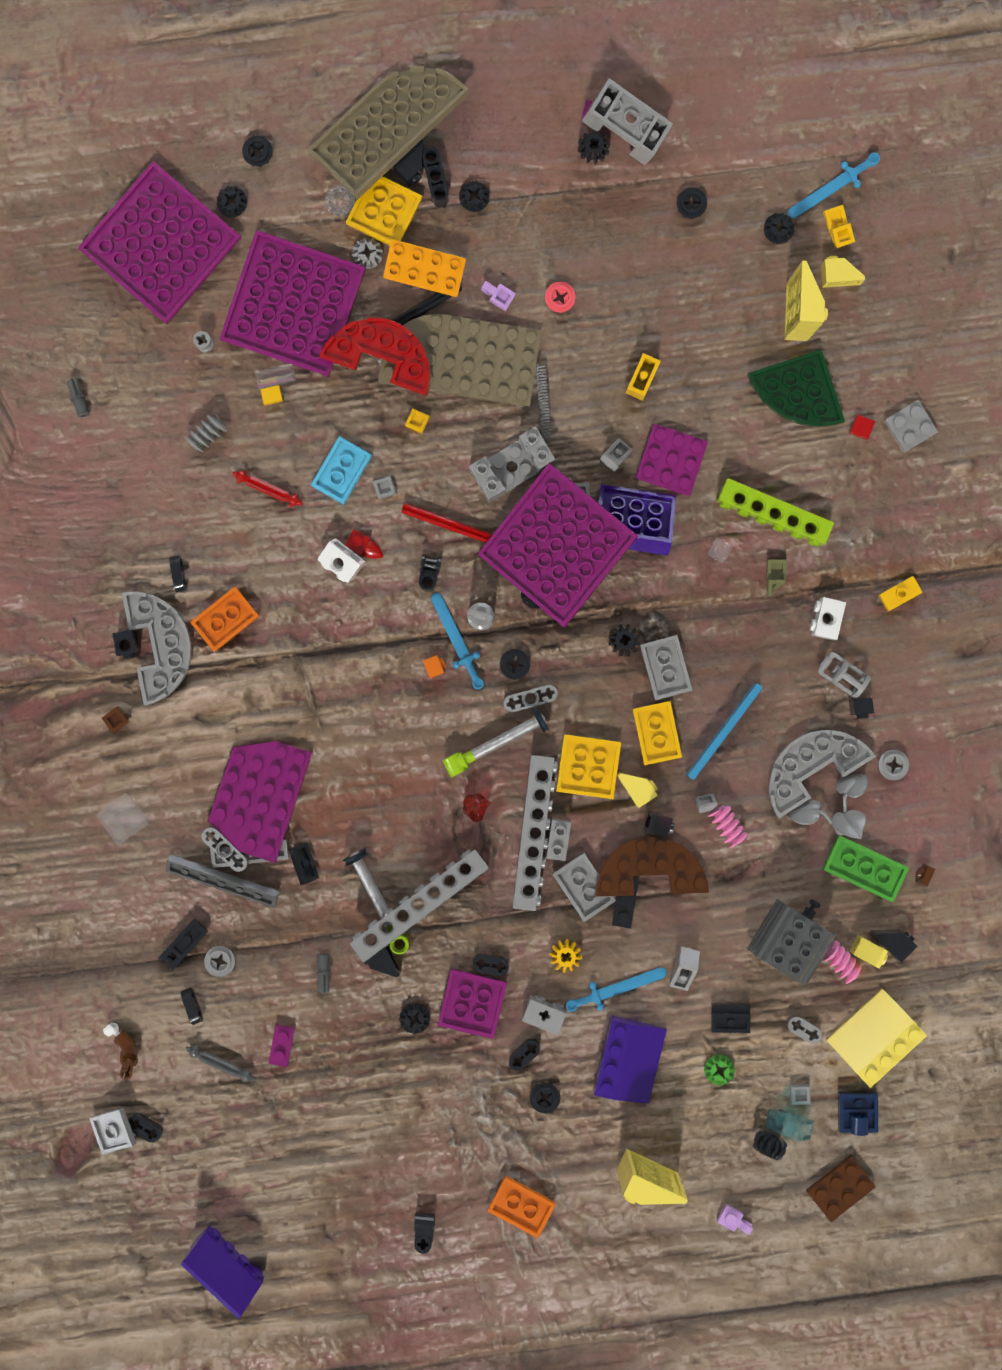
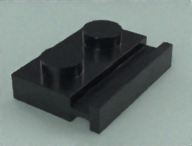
M711 1003L712 1033H750V1004Z

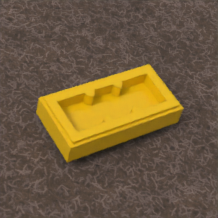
M911 576L879 594V597L888 612L923 592L914 576Z

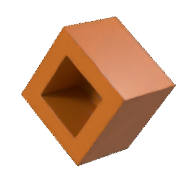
M436 655L423 661L430 679L445 673L444 669L447 667L443 657L439 658Z

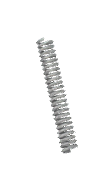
M536 364L541 436L543 439L551 438V426H549L551 421L548 420L550 419L548 417L550 416L548 414L550 411H547L550 409L547 408L549 405H546L549 402H545L549 401V399H545L549 396H542L548 395V393L541 394V392H548V390H541L548 389V387H540L547 386L548 384L540 383H547L548 381H540L547 380V378H539L547 377V375H539L546 374L547 372L539 371H546L547 369H538L546 368V366H538L539 364Z

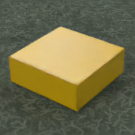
M279 382L260 386L265 406L284 402Z
M412 408L405 427L423 434L430 416Z

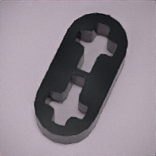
M180 555L171 556L169 562L174 589L176 593L186 591L187 584L182 558Z
M478 954L474 957L473 967L481 973L501 976L508 972L509 963L504 957ZM480 958H483L484 962L490 963V965H483V968H480L476 961H480ZM499 961H502L506 967L498 971V967L492 966V964H499Z
M191 987L182 990L181 998L190 1023L195 1025L203 1022V1015L194 990Z
M533 1038L525 1040L511 1053L509 1057L510 1067L518 1071L527 1066L539 1054V1042ZM528 1044L531 1046L536 1045V1051L530 1050L527 1054L525 1053L528 1050ZM522 1055L524 1056V1057L521 1058V1064H520V1065H519L518 1063L513 1064V1063H514V1057H516V1058L518 1059V1058H520Z
M135 1113L128 1119L132 1132L142 1139L153 1143L162 1136L163 1129L161 1125L143 1114ZM136 1119L139 1120V1125L137 1127L134 1126V1121ZM152 1129L156 1130L154 1136L150 1135Z

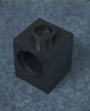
M135 630L112 633L116 656H123L124 660L135 658L134 654L140 653ZM126 640L130 642V648L127 651L123 648V643Z

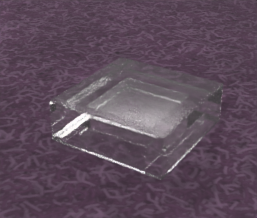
M716 537L707 555L725 563L733 545Z

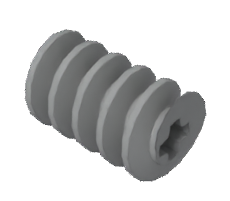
M214 412V418L207 415L208 423L203 420L201 421L202 428L197 425L195 426L197 433L189 431L191 438L184 436L196 451L198 450L203 453L205 451L203 445L208 448L210 447L208 440L216 442L214 435L221 437L220 430L228 431L226 425Z

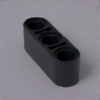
M433 146L424 149L422 156L432 202L436 207H445L449 202V194L440 153ZM429 156L436 157L434 161L427 160ZM434 174L441 176L438 180L431 179ZM438 193L445 195L442 199H438L435 196Z

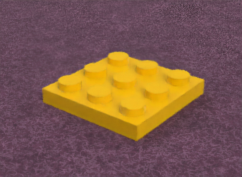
M382 176L356 200L346 220V225L389 246L392 239L402 242L423 196Z
M564 734L556 792L614 799L621 742Z

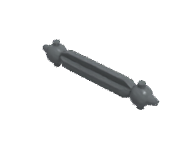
M198 1046L185 1048L192 1059L198 1057L201 1062L234 1077H241L243 1082L256 1080L250 1070L243 1071L241 1067L209 1052L200 1051Z

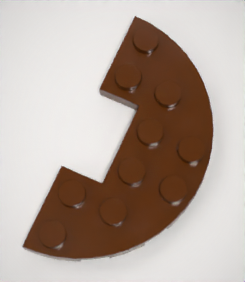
M661 837L634 839L614 850L605 860L598 873L595 885V897L634 895L633 876L669 875L670 894L709 893L706 875L694 855L679 843Z

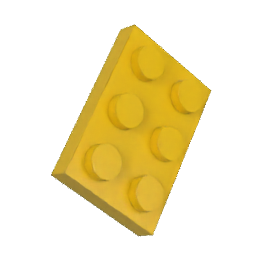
M671 701L632 709L644 765L682 758Z

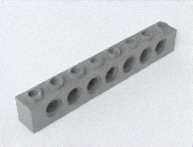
M531 754L513 898L514 909L536 911V906H540L541 895H538V889L543 886L544 876H540L541 868H545L546 857H543V849H547L548 845L545 831L550 828V819L547 818L548 811H552L553 800L549 798L550 792H554L555 788L552 774L557 771V762L554 761V757ZM540 770H545L548 773V777L543 781L537 778V773ZM536 790H544L545 797L543 799L535 798ZM539 808L543 811L541 818H534L532 816L534 809ZM532 828H539L541 834L538 837H532L530 835ZM530 847H536L539 850L536 856H530L527 853ZM528 866H534L536 872L533 875H528L525 869ZM531 885L534 891L531 894H526L523 892L524 886Z
M467 850L460 856L462 859L459 862H451L445 867L447 871L441 875L439 872L429 879L431 883L427 886L423 884L414 890L415 895L411 898L406 896L398 902L400 906L395 910L390 908L383 913L384 918L379 922L375 919L367 925L368 930L363 934L359 931L351 937L352 942L349 944L362 962H366L488 870L489 867L477 851L473 850L471 852ZM463 864L470 866L471 871L467 875L460 872L459 868ZM453 876L455 884L453 886L445 885V877ZM432 887H436L440 891V895L437 898H432L428 894ZM416 899H421L424 902V907L421 910H416L413 907V902ZM400 911H406L409 915L408 919L404 922L399 921L397 918ZM386 922L391 923L393 926V930L388 934L382 931V925ZM369 934H374L377 937V942L372 946L366 943V937Z

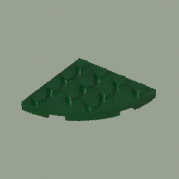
M821 349L747 374L759 398L772 411L784 419L811 427L835 426L845 422Z

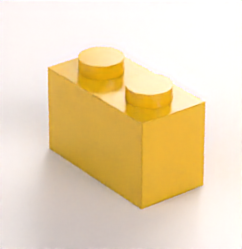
M643 353L626 390V394L643 401L661 361Z

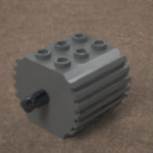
M777 899L747 949L772 967L807 986L837 935L812 920L816 914L814 909L820 908V903L811 899L809 901L811 906L806 907L803 913Z

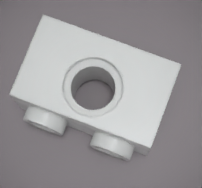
M336 538L329 541L317 559L321 562L322 567L337 574L336 577L339 580L347 583L355 578L366 562ZM338 558L343 560V566H340L338 564Z
M825 597L819 598V601H816L814 606V612H816L815 619H812L809 630L812 631L811 636L832 641L837 640L846 602ZM825 613L830 616L828 624L824 623L822 619Z

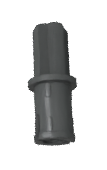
M76 378L68 380L67 386L71 395L70 401L74 404L77 417L82 418L90 415L84 400L86 397L82 394L78 380Z
M330 954L317 955L318 972L316 974L318 975L319 993L329 992V974H331V971H329Z

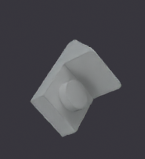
M618 438L602 455L600 461L612 472H616L633 449Z

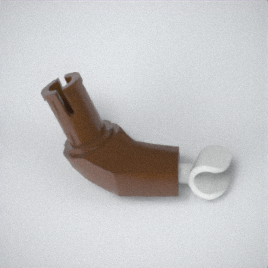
M111 1023L103 1029V1032L108 1037L113 1034L115 1035L113 1041L120 1049V1063L122 1065L119 1074L122 1078L125 1073L124 1079H129L132 1077L133 1067L138 1063L136 1044L124 1030L119 1032L118 1024Z

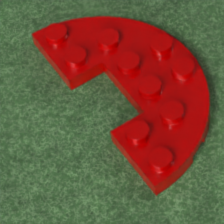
M368 318L348 323L334 336L332 335L319 355L321 359L354 371L357 370L362 353L393 363L396 366L390 380L391 384L424 396L428 395L431 372L427 354L411 331L392 320Z

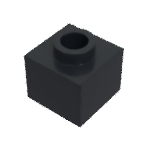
M873 698L849 700L850 715H856L857 719L868 718V714L874 713Z

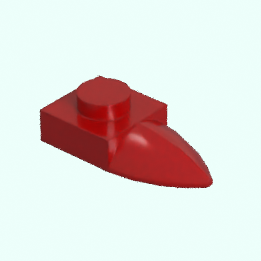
M353 529L345 543L346 547L366 558L378 559L383 557L381 549L373 540Z

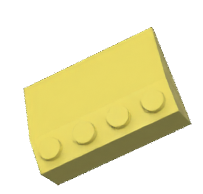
M807 261L800 263L786 284L784 340L808 341L816 330L822 326L824 321L827 320L828 309L825 308V300Z
M880 989L826 1040L871 1088L927 1035L884 989Z
M625 1150L618 1165L617 1173L622 1194L626 1201L632 1204L636 1202L641 1205L687 1203L688 1198L678 1172L633 1151Z

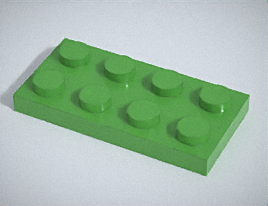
M838 835L822 870L894 902L909 867Z

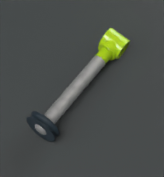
M538 707L536 710H532L535 717L464 754L457 752L442 760L450 777L452 778L467 770L468 764L541 727L545 734V731L549 730L545 717L540 713Z
M367 848L352 853L342 861L346 863L345 866L353 864L380 918L383 919L384 916L382 914L389 910L363 860L369 854L366 853ZM389 922L384 923L388 933L393 930L392 924ZM404 932L390 943L393 953L404 954L408 950L410 938L407 933ZM402 939L405 945L399 947L395 944V941Z

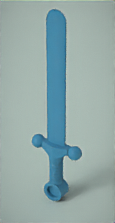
M871 153L867 160L855 168L849 167L846 161L842 162L841 168L845 170L844 173L791 207L787 211V215L791 216V219L797 218L851 181L855 188H859L861 182L857 180V175L870 166H876L880 160L879 154Z
M440 593L432 594L431 601L460 661L453 662V668L457 669L460 665H465L472 678L474 689H482L484 686L483 680L479 678L472 664L474 658H480V652L475 651L473 655H470Z
M660 967L596 990V983L590 982L591 994L578 1000H567L566 1008L568 1011L574 1012L577 1007L594 1001L597 1004V1010L602 1011L604 1005L600 1001L663 979L667 971Z

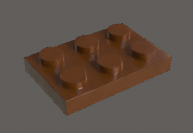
M850 1154L807 1188L806 1191L829 1221L833 1222L876 1188V1186Z

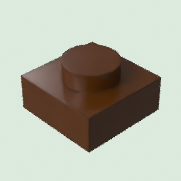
M119 707L114 708L101 718L112 733H116L130 722Z
M922 864L916 871L915 881L928 887L935 869Z

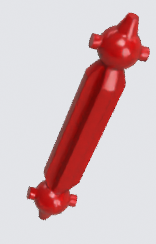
M245 470L232 473L236 477L238 484L245 482L249 487L278 500L288 501L290 507L303 505L299 500L298 494L290 495L287 491L259 478L247 476Z

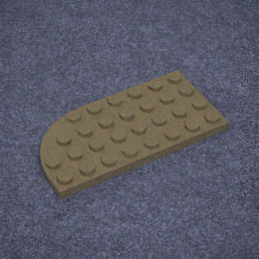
M412 66L410 70L400 73L395 71L377 83L307 150L317 162L358 200L470 94L469 89L452 74L440 68L430 69L425 68V66Z
M444 314L424 315L403 325L419 340L427 354L431 372L429 391L530 407L541 330ZM381 360L378 383L393 385L390 383L396 366L395 364Z

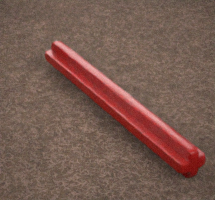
M404 503L402 507L403 514L485 543L493 535Z

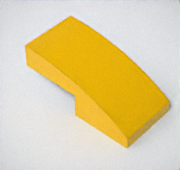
M840 205L823 211L826 225L835 247L839 248L854 243L855 238L851 223L847 222L844 206Z

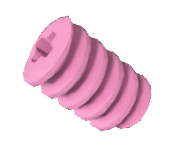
M723 805L718 807L717 810L710 812L707 816L715 817L712 824L719 823L715 829L723 830L720 837L727 836L723 842H730L731 845L728 848H731L741 843L748 834L742 832V825L737 826L740 821L733 819L735 817L734 812L729 813L731 807Z
M834 940L823 960L825 962L831 960L828 966L833 967L836 965L834 972L842 971L839 977L844 978L847 976L845 983L848 984L862 973L863 968L859 962H856L854 957H851L848 951H845L843 946H840L839 941Z

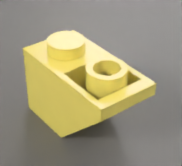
M858 934L849 950L853 955L879 969L881 965L885 964L888 957L886 949Z

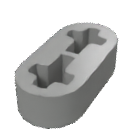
M791 1015L787 1019V1027L795 1035L811 1044H816L821 1040L822 1033L816 1025L799 1015ZM798 1021V1023L801 1026H803L802 1029H800L797 1026L793 1028L794 1026L792 1025V1022ZM808 1029L811 1032L815 1030V1033L817 1034L816 1037L812 1036L810 1038V1035L806 1032V1030Z

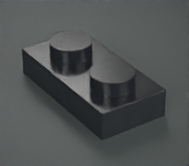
M307 842L288 849L300 885L319 879Z

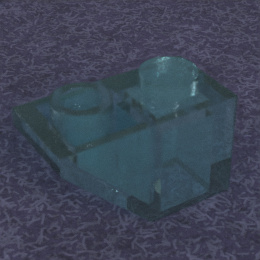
M769 1109L765 1128L795 1141L810 1140L814 1121L799 1114Z

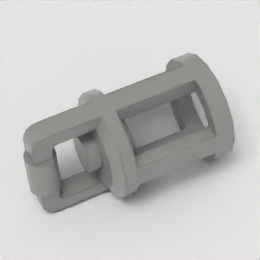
M479 602L472 605L467 611L468 622L476 630L483 631L488 629L494 622L493 609L486 603Z
M830 652L818 668V673L854 699L862 694L871 680L869 675L836 652ZM836 657L842 663L840 665L837 664L833 668V674L830 677L823 671L827 669L833 661L832 659ZM848 667L861 675L862 678L858 681L848 674ZM843 678L854 686L853 690H849L838 681Z

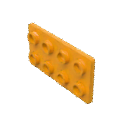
M392 239L383 278L457 297L466 258Z

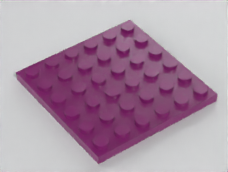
M153 161L78 249L168 325L242 238Z
M256 230L219 339L234 346L330 377L334 363L321 359L319 355L329 338L348 324L366 268Z
M548 463L478 555L561 626L566 627L639 536L557 468Z

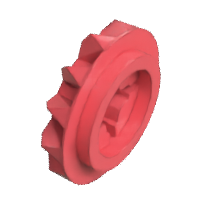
M555 282L546 290L545 301L553 312L561 314L562 312L569 311L574 306L576 299L575 291L568 283ZM556 291L560 295H565V297L563 298L564 304L563 302L561 303L560 300L555 301V299L557 298Z

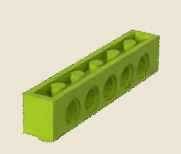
M729 478L724 481L716 502L720 503L719 506L726 510L731 508L737 510V514L743 517H748L749 515L755 518L757 523L773 525L772 528L779 532L785 530L791 533V537L799 540L804 538L808 540V544L815 547L826 544L834 525L832 521ZM736 494L742 496V504L735 502L734 496ZM753 502L760 504V511H755L752 508ZM771 509H775L778 512L777 519L770 516ZM788 517L795 518V526L788 524ZM806 524L813 526L812 534L806 531Z

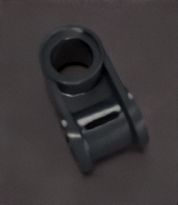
M426 554L422 555L419 585L424 592H432L436 588L442 557L432 558L427 557ZM426 578L433 580V584L429 588L422 585L423 580Z
M415 1213L414 1246L419 1253L424 1254L431 1249L435 1226L434 1213Z

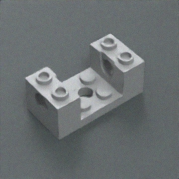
M610 78L603 85L582 119L583 123L596 132L604 125L634 146L629 155L644 166L654 157L673 125L672 122ZM626 114L633 115L635 122H627Z
M535 426L520 435L518 441L487 459L485 456L471 464L469 471L487 501L491 503L541 473L548 463L554 465L556 459ZM509 462L517 464L518 468L515 472L507 470L506 466Z

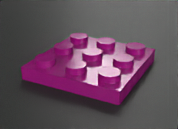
M653 424L635 479L690 497L708 441Z
M451 968L438 1026L494 1039L507 981Z

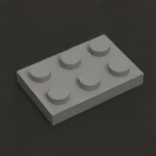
M677 635L640 645L654 700L692 691Z
M584 852L552 873L584 922L616 901L613 896L595 897L598 873Z

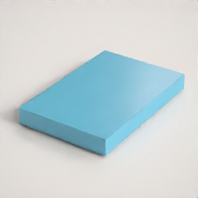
M339 436L311 486L345 505L373 455Z

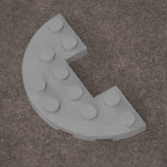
M123 592L122 597L129 630L147 627L149 629L155 664L137 668L143 703L146 706L169 696L185 678L192 656L191 637L184 619L168 602L147 593Z
M818 730L797 737L779 753L770 772L769 798L777 818H781L811 799L801 782L833 762L840 775L845 777L876 756L861 740L840 731Z

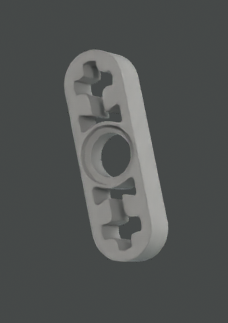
M545 685L509 695L504 700V708L509 712H516L549 703L557 698L558 692L554 686ZM546 688H549L551 691L554 690L551 699L545 696L541 697L543 701L539 702L537 690H540V694L545 693ZM528 693L535 694V703H526L525 696ZM522 695L524 707H521V703L516 704L515 709H511L510 706L507 707L506 703L509 702L510 698L516 701L520 700L518 696Z
M209 827L203 831L202 840L228 866L237 872L247 868L249 864L248 857L244 853L239 852L215 827ZM214 831V837L217 840L222 838L223 841L219 842L215 847L214 844L217 842L214 839L208 840L209 835L207 832L211 833ZM222 844L230 846L229 854L221 853L220 847ZM234 851L237 853L234 855L237 859H243V867L241 865L237 867L234 858L228 859Z

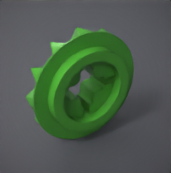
M717 1054L706 1061L704 1073L712 1084L719 1086L728 1084L734 1077L735 1067L729 1057ZM715 1064H718L721 1068L725 1067L723 1069V1077L719 1073L715 1074L717 1071Z

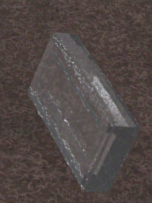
M286 364L256 371L259 390L296 381L294 366Z

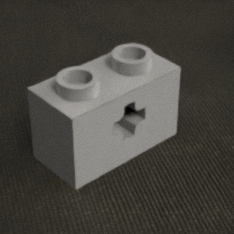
M551 818L546 850L547 859L566 861L571 828L570 821Z
M530 996L522 1015V1021L558 1035L566 1016V1009H563L564 1006L559 1003L553 1002L551 1004L546 1002V999L541 996ZM547 1010L548 1015L546 1014L544 1017H542L541 1012Z

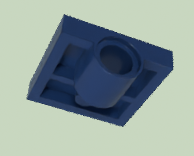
M838 1092V1131L857 1136L878 1133V1093Z

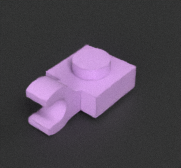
M485 281L481 287L482 292L492 296L490 302L505 312L516 296V293L502 284H499L496 288Z
M725 1204L717 1219L719 1224L734 1232L738 1227L748 1235L753 1230L752 1224L742 1219L744 1216L743 1212Z

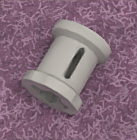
M199 331L194 335L193 342L201 352L207 353L213 349V339L208 333ZM201 340H202V341L207 340V343H206V344H205V343H202V344H201L200 342H201Z

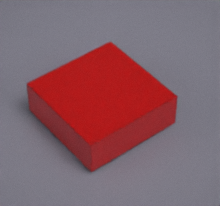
M856 415L849 434L868 440L875 421Z

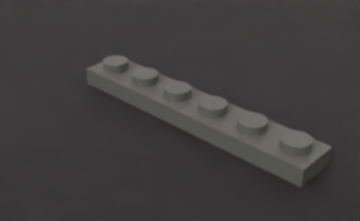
M169 855L167 859L166 872L273 908L276 906L279 891L271 887H265L253 881L244 880L236 875H230L218 869H212L200 863L185 860L179 856Z

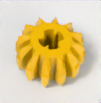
M566 939L565 944L562 945L561 940H559V947L553 945L552 949L555 952L549 953L551 957H554L551 960V964H556V970L563 966L562 970L564 973L567 971V967L570 968V971H574L572 965L574 964L579 967L580 964L577 960L582 959V955L578 954L581 949L580 947L575 948L576 942L574 941L569 945V939ZM569 952L570 958L566 957L563 959L562 953L567 954Z

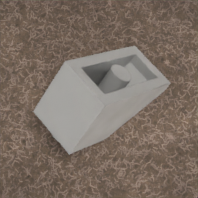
M681 946L672 971L670 987L688 991L698 971L700 951Z

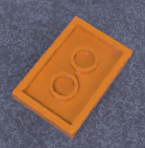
M234 586L190 623L213 652H216L260 616L239 589Z
M505 1175L487 1208V1212L539 1238L556 1206V1202Z

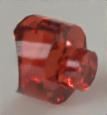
M480 793L470 794L463 801V812L473 822L479 823L483 820L484 814L491 802Z

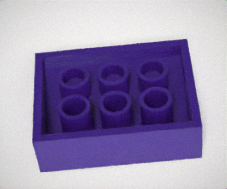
M601 484L598 503L639 536L628 550L668 556L673 538L676 496Z
M611 1015L593 1086L594 1095L612 1100L649 1103L667 1029Z
M208 1226L195 1239L181 1263V1266L238 1319L242 1316L264 1280L261 1270L257 1267L254 1268L245 1255H240L235 1250L234 1245L229 1241H225L221 1237L220 1232L211 1226Z

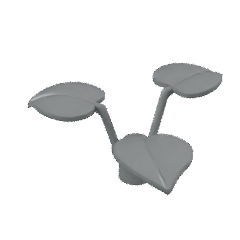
M850 774L838 780L836 790L838 793L844 794L843 813H835L833 818H830L824 810H820L821 803L819 801L809 799L790 811L788 819L798 824L810 825L817 822L820 814H822L829 824H832L836 834L862 839L866 817L857 810L847 811V797L857 798L866 791L868 786L867 776L863 774Z

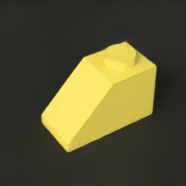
M829 256L821 264L822 288L861 285L865 280V276L845 258Z
M620 772L617 774V777L638 808L658 796L655 792L658 788L652 780L648 781V779Z

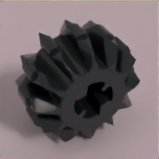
M590 130V135L584 133L583 139L578 141L580 146L577 151L581 153L580 158H587V164L593 160L596 165L598 159L603 162L605 156L609 155L608 148L610 147V142L606 141L607 135L601 136L600 130L597 134H594L593 130Z
M620 624L619 631L615 628L612 629L616 636H608V638L614 639V642H610L608 645L616 646L612 650L613 653L620 649L619 656L623 655L624 650L626 656H630L629 649L634 653L637 651L633 645L640 646L641 643L636 642L635 639L641 636L633 635L637 631L636 628L630 632L629 624L626 625L625 630L623 625ZM622 635H626L625 638H629L626 646L623 645L624 643H620Z
M758 1131L757 1136L754 1138L753 1147L756 1151L771 1159L782 1160L783 1155L786 1153L787 1144L784 1140L769 1132Z

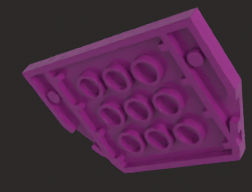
M277 741L233 748L208 821L239 852L276 863L313 753Z

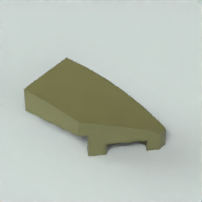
M786 558L766 560L767 596H772L773 592L786 582Z

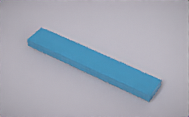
M754 683L685 775L691 779L697 777L763 689L761 685Z

